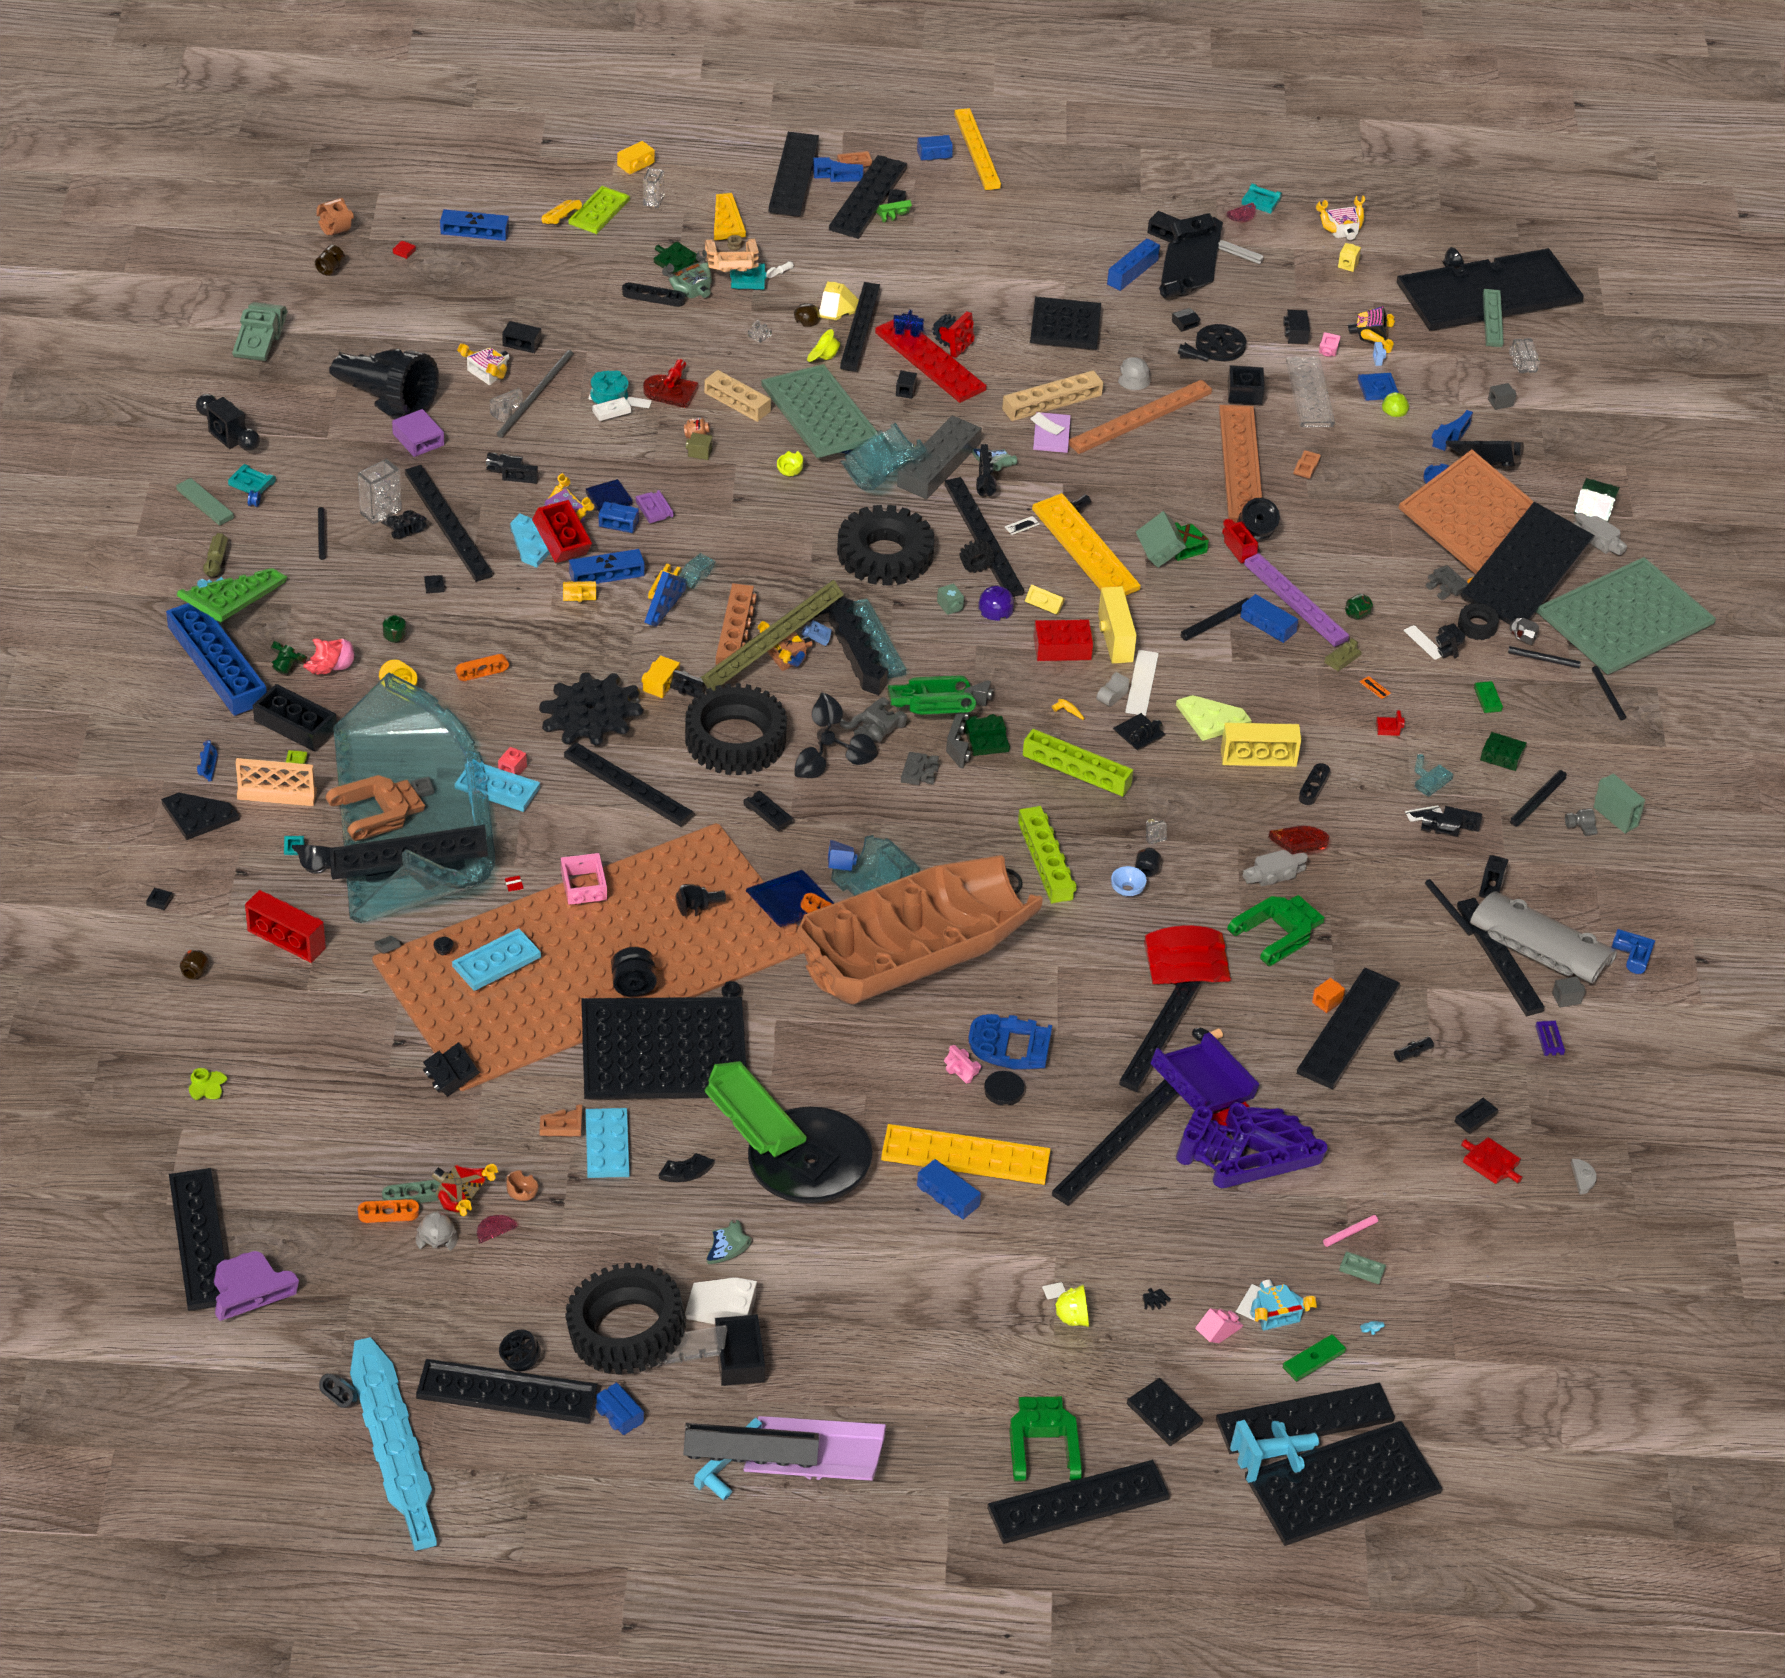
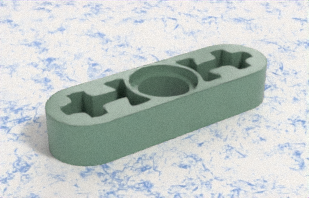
M436 1180L389 1185L383 1189L382 1199L383 1201L412 1199L417 1203L438 1201L436 1192H432V1189L437 1191L441 1183ZM412 1190L418 1192L415 1196H409L407 1193Z

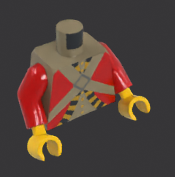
M489 1164L485 1168L455 1165L447 1173L438 1167L431 1177L441 1183L436 1191V1196L443 1209L453 1211L459 1217L465 1216L467 1214L466 1210H472L471 1201L486 1180L484 1178L487 1176L488 1180L493 1181L496 1178L494 1173H498V1169L494 1164Z

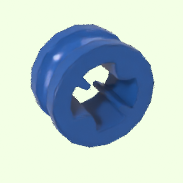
M250 490L248 506L254 505L258 507L261 493L259 491L254 493L253 490Z

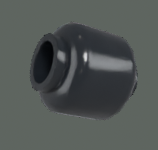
M1150 847L1138 851L1135 868L1141 870L1146 877H1151L1158 873L1161 864L1159 852Z

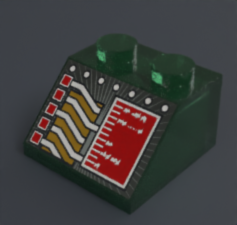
M1586 478L1574 515L1581 512L1589 517L1599 516L1608 522L1615 507L1620 487Z

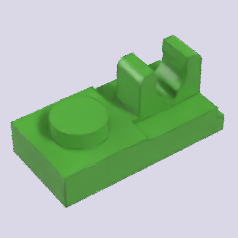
M910 200L879 205L876 213L881 216L882 222H886V215L891 217V221H894L895 214H907L912 204Z

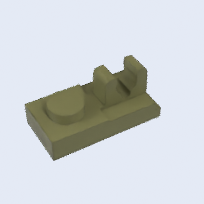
M1351 638L1350 643H1344L1340 648L1326 656L1324 663L1339 672L1362 655V652L1357 649L1358 642Z

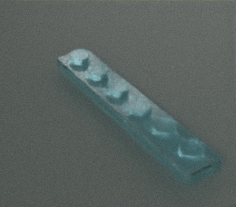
M868 599L854 601L853 614L862 617V630L871 634L870 645L872 649L879 651L880 664L882 667L888 668L887 677L894 678L906 675V668Z

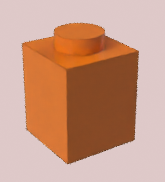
M1329 978L1314 989L1312 1003L1325 1013H1328L1342 1002L1345 988L1332 978Z

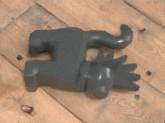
M882 697L866 708L863 713L854 716L851 722L841 719L839 724L840 727L850 730L859 723L864 722L863 726H858V729L854 730V735L866 734L873 742H881L883 737L892 732L896 727H905L907 715L902 711H898L895 714L893 711L888 712L884 705H889V700Z

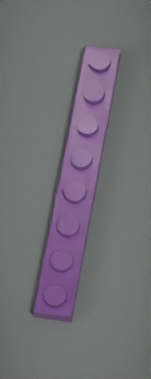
M1258 553L1245 559L1244 565L1334 647L1348 641L1349 634L1263 556Z

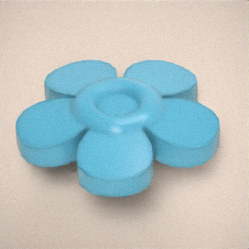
M1370 1321L1360 1325L1362 1332L1371 1331V1335H1374L1376 1331H1379L1385 1325L1384 1322Z

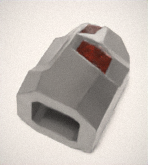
M1525 618L1514 619L1509 627L1511 633L1517 639L1529 645L1534 644L1539 632V625Z

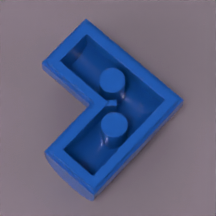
M1617 929L1612 948L1630 953L1626 964L1627 969L1634 974H1642L1646 970L1655 940Z

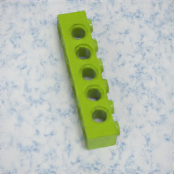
M1032 729L1024 739L1022 755L1024 757L1122 797L1131 787L1133 769L1035 729Z
M1041 806L1019 809L1018 824L1050 903L1073 900L1074 892H1076V883L1071 879L1069 867L1065 865L1064 854L1060 853L1059 842L1055 840L1053 828L1048 824L1047 813L1043 812Z

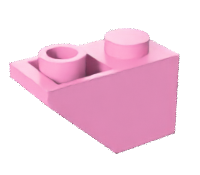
M1210 1308L1195 1329L1209 1342L1220 1343L1241 1329L1243 1324L1238 1321L1239 1317L1230 1310L1227 1312L1221 1308L1219 1310Z

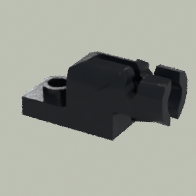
M488 452L486 465L488 466L486 470L502 473V480L537 484L538 466L523 465V457L511 456L503 453L498 456L497 453Z
M1445 806L1444 813L1424 811L1421 831L1430 832L1434 830L1435 834L1442 833L1456 837L1459 835L1460 828L1479 832L1482 813Z

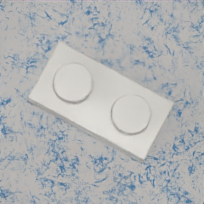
M623 397L593 405L592 411L597 419L602 421L631 413V406Z

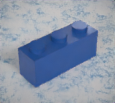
M1257 594L1242 604L1240 618L1282 643L1297 632L1299 619Z
M936 1159L932 1160L918 1172L917 1186L920 1190L932 1196L937 1203L944 1205L952 1214L957 1215L962 1220L980 1206L981 1192Z

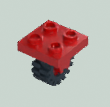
M968 311L958 320H956L955 316L951 317V314H945L932 327V330H934L933 335H936L935 339H939L940 344L944 343L943 346L948 345L950 347V356L957 358L975 339L973 316Z

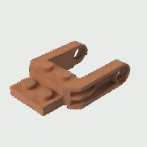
M380 775L335 787L328 791L325 797L330 806H338L375 796V800L384 813L353 822L348 827L347 832L354 841L402 828L408 815L422 812L425 808L424 803L408 780L393 783L391 779Z

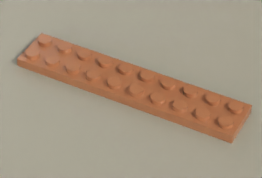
M1219 405L1228 519H1232L1233 522L1237 523L1238 516L1246 503L1254 498H1262L1254 406Z

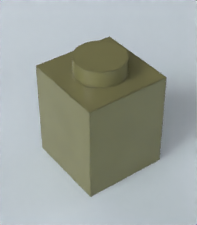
M692 432L690 439L686 441L685 447L688 449V457L709 460L712 452L713 436Z

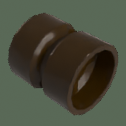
M329 245L316 258V269L325 276L332 275L337 267L344 262V252L338 246Z

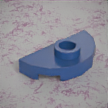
M1432 464L1428 466L1424 471V482L1427 484L1447 469L1449 465L1440 464V466H1433Z

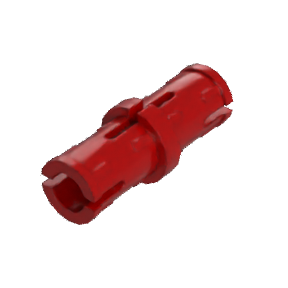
M678 359L675 365L668 371V376L664 380L665 386L669 382L668 388L674 387L676 381L682 376V371L686 367L685 361L681 365L682 359Z

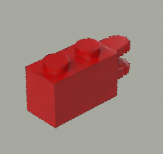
M1225 519L1223 522L1225 528L1222 530L1224 543L1241 564L1245 563V559L1257 554L1258 542L1242 522L1235 523L1232 519Z

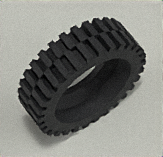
M731 683L725 684V688L717 685L715 686V691L709 688L706 689V694L703 692L698 694V698L695 697L692 700V704H689L688 711L686 710L685 744L686 747L688 746L687 750L689 754L692 753L694 760L698 759V763L701 766L706 763V769L711 770L715 767V772L717 773L725 770V775H731V771H736V775H741V771H746V775L752 774V769L760 772L762 766L766 769L770 767V762L774 764L777 761V757L780 758L782 751L785 749L786 711L782 708V703L780 701L777 702V698L774 695L770 697V692L766 690L761 693V688L759 687L752 690L751 685L746 684L745 688L741 687V683H736V687H731ZM742 719L755 724L762 731L763 736L746 743H728L718 740L708 733L714 725L721 721Z
M624 1263V1268L619 1269L618 1264L612 1265V1271H608L605 1267L601 1269V1275L598 1276L596 1272L591 1274V1281L585 1278L581 1282L582 1288L577 1286L574 1289L575 1295H570L569 1297L570 1304L566 1305L567 1313H565V1318L573 1349L578 1354L580 1360L584 1359L585 1364L588 1366L593 1364L594 1369L597 1371L602 1367L604 1373L608 1374L611 1373L612 1369H615V1373L622 1375L623 1369H627L628 1374H633V1368L639 1367L640 1372L645 1371V1365L650 1364L651 1368L656 1366L658 1358L662 1362L666 1360V1352L672 1355L675 1352L674 1345L679 1347L681 1343L680 1337L684 1338L686 1316L680 1290L677 1288L676 1282L674 1280L671 1281L670 1275L667 1273L663 1275V1271L659 1268L654 1271L651 1265H647L643 1269L642 1263H636L635 1268H631L630 1263ZM621 1305H645L653 1309L659 1317L650 1328L631 1337L608 1338L596 1333L601 1318L608 1311Z

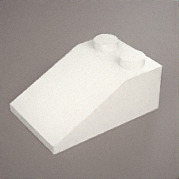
M735 1277L694 1283L685 1311L686 1319L715 1324V1318L751 1315L756 1299L757 1281Z

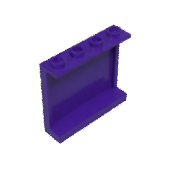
M1210 1032L1204 1034L1200 1044L1164 1054L1159 1048H1156L1150 1063L1194 1110L1199 1106H1206L1213 1112L1229 1107L1233 1103H1242L1254 1099L1259 1087V1083Z

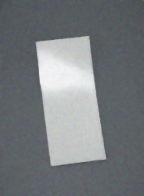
M1040 412L1030 418L1038 426L1055 435L1065 429L1047 419Z

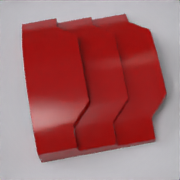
M1182 925L1159 929L1145 935L1144 946L1152 984H1175L1188 981L1229 982L1231 980L1222 932L1203 926Z

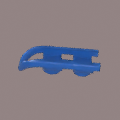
M206 740L203 743L204 750L200 752L201 763L197 766V772L210 782L213 778L218 753L217 749L211 744V740Z

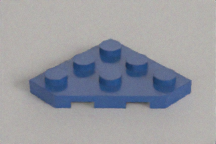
M664 571L662 572L644 623L658 626L686 590L687 579Z

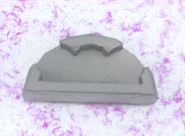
M1572 1159L1571 1166L1579 1195L1586 1194L1596 1183V1172L1587 1162L1580 1159Z

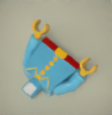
M1264 1280L1260 1283L1261 1290L1257 1292V1297L1252 1302L1250 1315L1255 1318V1322L1260 1320L1263 1331L1298 1323L1301 1321L1303 1309L1309 1311L1310 1307L1317 1308L1316 1297L1306 1296L1302 1298L1295 1292L1290 1291L1287 1285L1274 1286L1271 1280Z

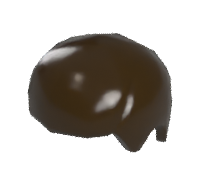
M801 304L794 311L796 322L800 321L803 327H811L820 322L819 310L813 304Z

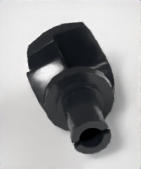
M685 884L680 886L675 900L682 916H687V912L690 909H694L695 916H697L702 910H707L709 904L725 903L726 894L724 890L707 892L705 887Z

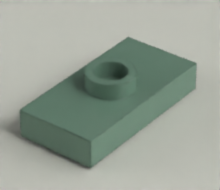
M1346 1251L1339 1271L1379 1285L1386 1265Z

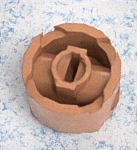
M343 198L320 204L317 207V217L320 216L321 219L318 223L326 235L331 236L350 229L351 220L354 216L352 211L348 210Z

